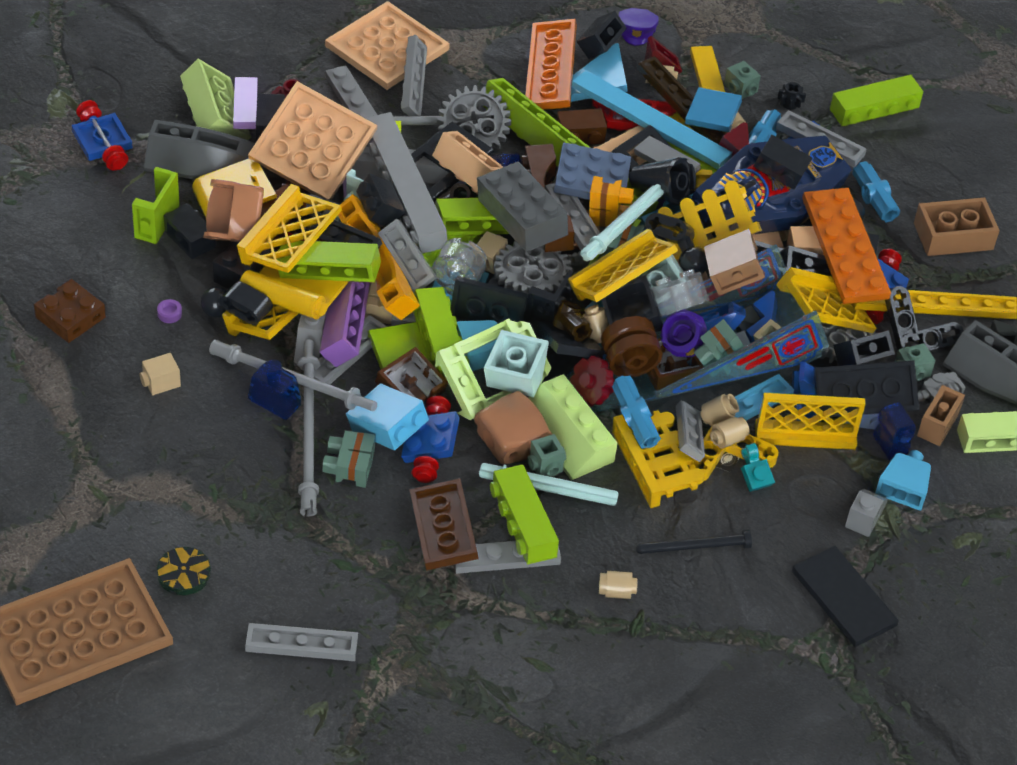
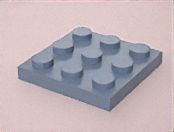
M563 142L554 193L590 200L593 176L603 177V182L612 184L617 180H622V187L627 188L631 156Z

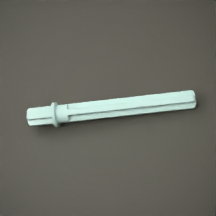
M652 185L600 234L593 236L589 240V244L580 252L583 260L588 262L593 260L598 254H603L607 246L663 195L664 191L661 189V185Z
M482 463L479 477L493 480V472L505 469L507 465L504 464L502 467ZM527 472L536 490L615 506L617 503L618 492L615 490Z

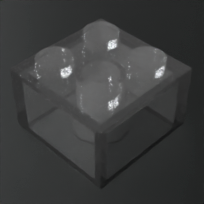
M694 269L679 273V279L671 281L670 277L655 281L657 286L652 287L662 317L709 302L700 272L695 273Z

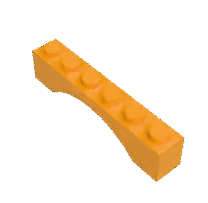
M352 194L340 204L342 211L338 216L342 223L381 239L378 234L381 231L379 225L369 220L358 197ZM381 239L382 245L379 248L381 264L376 277V292L384 308L398 319L403 320L420 305L401 268Z

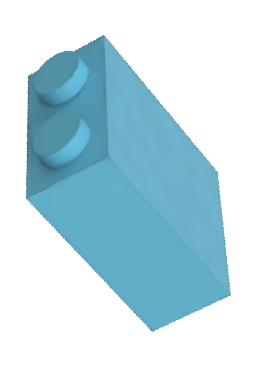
M381 383L365 396V398L377 402L375 411L356 406L353 410H349L346 413L353 432L376 434V443L394 451L429 420L422 400Z

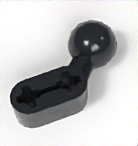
M653 213L645 220L646 229L652 230L654 236L679 245L682 252L679 258V265L686 275L696 277L707 271L708 265L705 250L695 247L692 241L695 235L692 226L680 219L660 213ZM658 224H659V225H662V224H663L664 226L668 227L669 229L663 228V227H657V225H658ZM672 230L683 231V232H682V234H680V233L677 234V233L673 232Z
M241 281L235 282L227 291L224 288L211 287L204 291L201 297V307L208 316L222 317V314L228 311L251 325H257L273 308L271 300L265 294Z

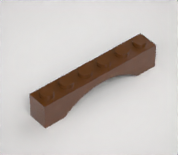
M553 144L525 146V155L521 156V164L544 189L545 185H548L556 177V155ZM567 215L568 235L543 245L545 252L574 250V229L571 216Z

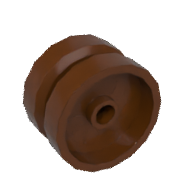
M625 317L610 324L602 332L601 342L607 355L606 358L610 369L616 376H640L654 369L662 360L663 353L652 321L646 317Z

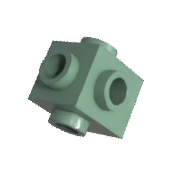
M742 61L727 68L724 85L730 92L742 95V99L758 92L761 75L745 61Z
M925 343L911 347L907 346L898 350L894 362L915 360L917 381L931 377L935 359Z
M555 434L531 441L530 455L527 457L528 465L532 471L535 470L536 474L555 476L563 472L566 452Z

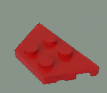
M592 99L593 107L595 109H602L607 128L622 131L639 126ZM638 99L669 117L677 113L668 102Z

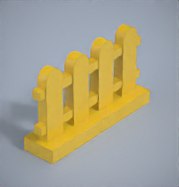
M732 180L725 184L726 194L718 197L714 190L707 189L702 194L704 203L695 206L692 199L684 198L680 202L681 212L673 214L672 210L668 207H661L658 210V213L680 219L684 217L685 222L694 229L695 235L692 241L695 247L704 249V246L750 229L752 235L762 231L759 222L753 223L751 217L756 215L754 210L749 211L743 197V194L747 193L745 187L740 188L739 184ZM729 200L735 216L726 220L720 204ZM703 209L707 210L712 226L705 229L698 214V211ZM737 223L739 228L730 231L729 226ZM659 224L657 225V227L662 226L663 228L669 229L668 227L664 226L663 224H662V225H659ZM672 230L677 234L680 233V231ZM715 231L717 237L708 240L707 234ZM667 241V242L672 243V244H674V245L676 246V248H677L678 251H677L676 253H674L673 255H674L675 259L678 260V259L680 258L681 253H682V252H681V249H680V247H679V245L676 244V243Z
M659 410L653 411L651 419L657 431L662 433L660 434L661 440L652 448L642 449L635 439L632 428L628 426L623 414L613 417L612 433L650 509L660 506L662 495H666L667 498L673 497L674 492L689 487L691 491L697 490L698 485L704 481V472L701 469H689L688 467L693 463L694 459L679 450L678 430L670 432L668 429L674 425V415L670 412L660 413ZM669 449L672 452L670 454H666L659 457H655L654 455L655 453H659ZM680 468V473L665 477V472Z

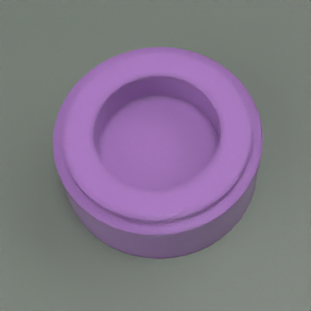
M171 299L160 302L157 306L158 318L164 323L177 322L182 317L181 304Z

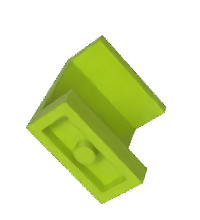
M159 167L154 168L155 202L152 203L135 198L132 203L134 238L154 244L158 243L165 231L164 215L180 207L178 173Z

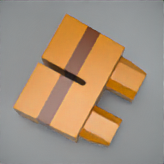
M593 176L590 190L589 216L594 224L602 227L609 226L618 217V214L621 215L629 207L621 204L632 205L634 189L622 187V180H617L612 184L603 182V177Z

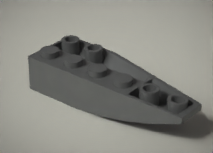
M154 120L148 136L144 171L154 173V168L159 167L178 173V177L196 179L202 175L249 159L248 154L255 143L211 129ZM261 166L267 178H283Z
M975 320L961 334L943 362V366L980 390L1017 405V346Z

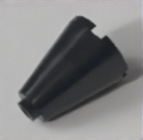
M678 157L635 166L629 174V182L632 188L644 193L652 185L659 184L664 191L659 199L680 205L681 200L692 197L688 195L691 189H695L696 174L693 164H689L687 158Z

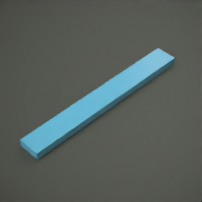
M587 70L572 81V88L643 128L651 125L664 140L717 170L732 157L731 151Z

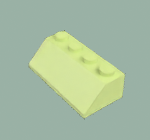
M197 59L180 75L183 90L186 92L187 102L191 108L192 118L196 126L249 140L251 138L249 129H233L234 87L231 78L202 60Z
M564 374L543 382L538 387L534 398H528L538 408L546 421L548 429L552 434L556 435L561 446H563L566 452L563 470L571 481L615 462L617 441Z

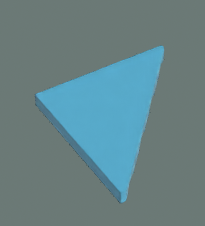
M619 43L612 45L607 52L600 54L573 74L572 81L587 70L620 90L628 92ZM572 88L571 102L590 99L587 95Z

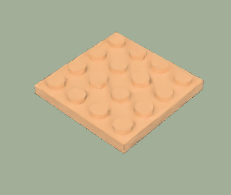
M387 1L325 40V47L388 90L404 80L408 37L417 35L427 46L426 65L447 52L450 43Z
M297 81L249 152L248 158L304 190L325 198L326 201H330L376 132L377 125Z

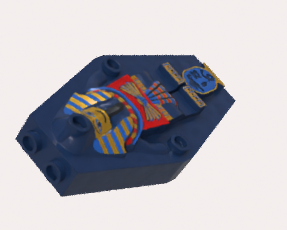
M825 135L782 140L813 158L795 190L753 167L767 142L751 143L744 146L695 190L691 199L694 201L695 206L704 203L702 194L707 189L714 190L718 197L726 194L725 184L731 180L736 181L740 188L745 187L747 193L743 194L748 210H754L756 215L751 217L753 223L757 221L761 226L762 231L755 234L790 230L791 226H799L809 217L802 200L804 192L838 189L845 183L852 169ZM729 200L721 202L726 220L735 217ZM707 210L698 211L705 228L712 226ZM738 224L730 225V231L738 229ZM715 231L711 233L714 238L717 237Z

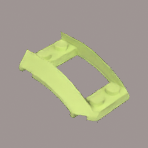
M507 319L436 353L435 368L441 367L462 411L458 412L459 415L472 420L480 410L488 407L501 397L512 393L502 391L486 399L468 364L465 354L497 340L501 330L537 338L530 323L523 321L514 322ZM547 357L540 385L551 370Z

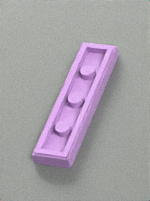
M235 77L233 129H256L257 78Z

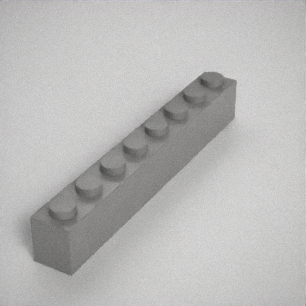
M388 112L365 118L377 125V130L368 143L370 154L375 156L378 171L382 170V178L392 182L406 211L402 216L403 225L406 230L410 231L409 235L423 254L448 247L446 227L392 113Z

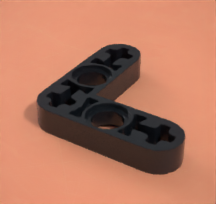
M902 286L889 288L891 295L889 299L885 300L897 350L904 348L905 343L915 340H918L919 344L925 343L929 351L953 345L964 332L962 326L956 322L918 330L908 290ZM900 294L901 299L894 301L893 296ZM904 307L905 310L896 311L895 308ZM901 314L905 315L908 319V324L904 328L898 323V318ZM951 330L955 331V335L942 338L941 333ZM928 332H931L935 337V342L931 346L925 341V336Z

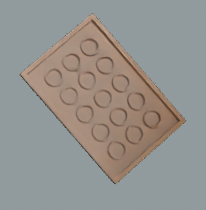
M130 558L0 606V673L16 706L173 645V637Z

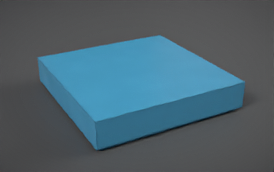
M698 87L685 118V123L730 132L742 102V95Z

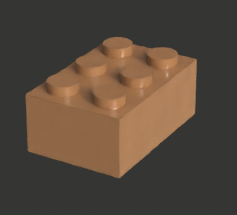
M985 198L919 203L914 220L915 228L927 256L994 250L1000 231Z

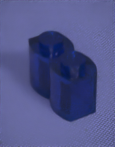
M900 402L883 407L878 416L879 424L874 431V438L889 461L897 453L905 455L909 453L911 447L910 440L913 438L916 430L914 422Z

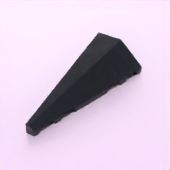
M755 240L758 248L756 251L757 255L767 250H772L781 276H784L790 267L818 274L831 273L824 255L790 245L786 248H781ZM765 253V254L759 256L758 259L761 258V257H763V256H765V255H768V256L770 257V254H769V253ZM767 257L759 260L760 265L768 264L766 268L770 271V274L766 277L770 275L774 277Z

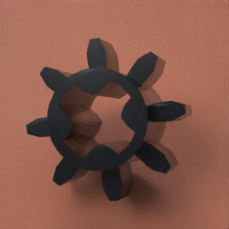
M789 82L783 84V88L779 89L777 98L781 99L780 105L784 108L794 110L797 107L800 108L801 103H805L806 93H802L803 87L798 83Z

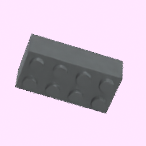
M519 161L477 177L478 200L526 252L568 235L567 212Z

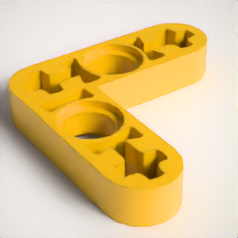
M711 428L703 439L704 450L713 449L717 454L711 456L705 454V457L700 462L694 459L693 463L688 466L689 469L699 468L701 462H703L704 468H701V470L704 472V481L710 477L725 452L744 460L741 452L742 448L738 447L737 443L723 449L714 445L710 438ZM750 434L743 441H740L748 445L756 443L759 451V460L767 459L770 468L776 465L779 454L776 446Z

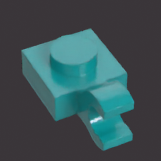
M756 443L746 445L745 449H742L741 452L747 465H744L741 471L749 492L772 486L775 480L767 459L759 460V451Z

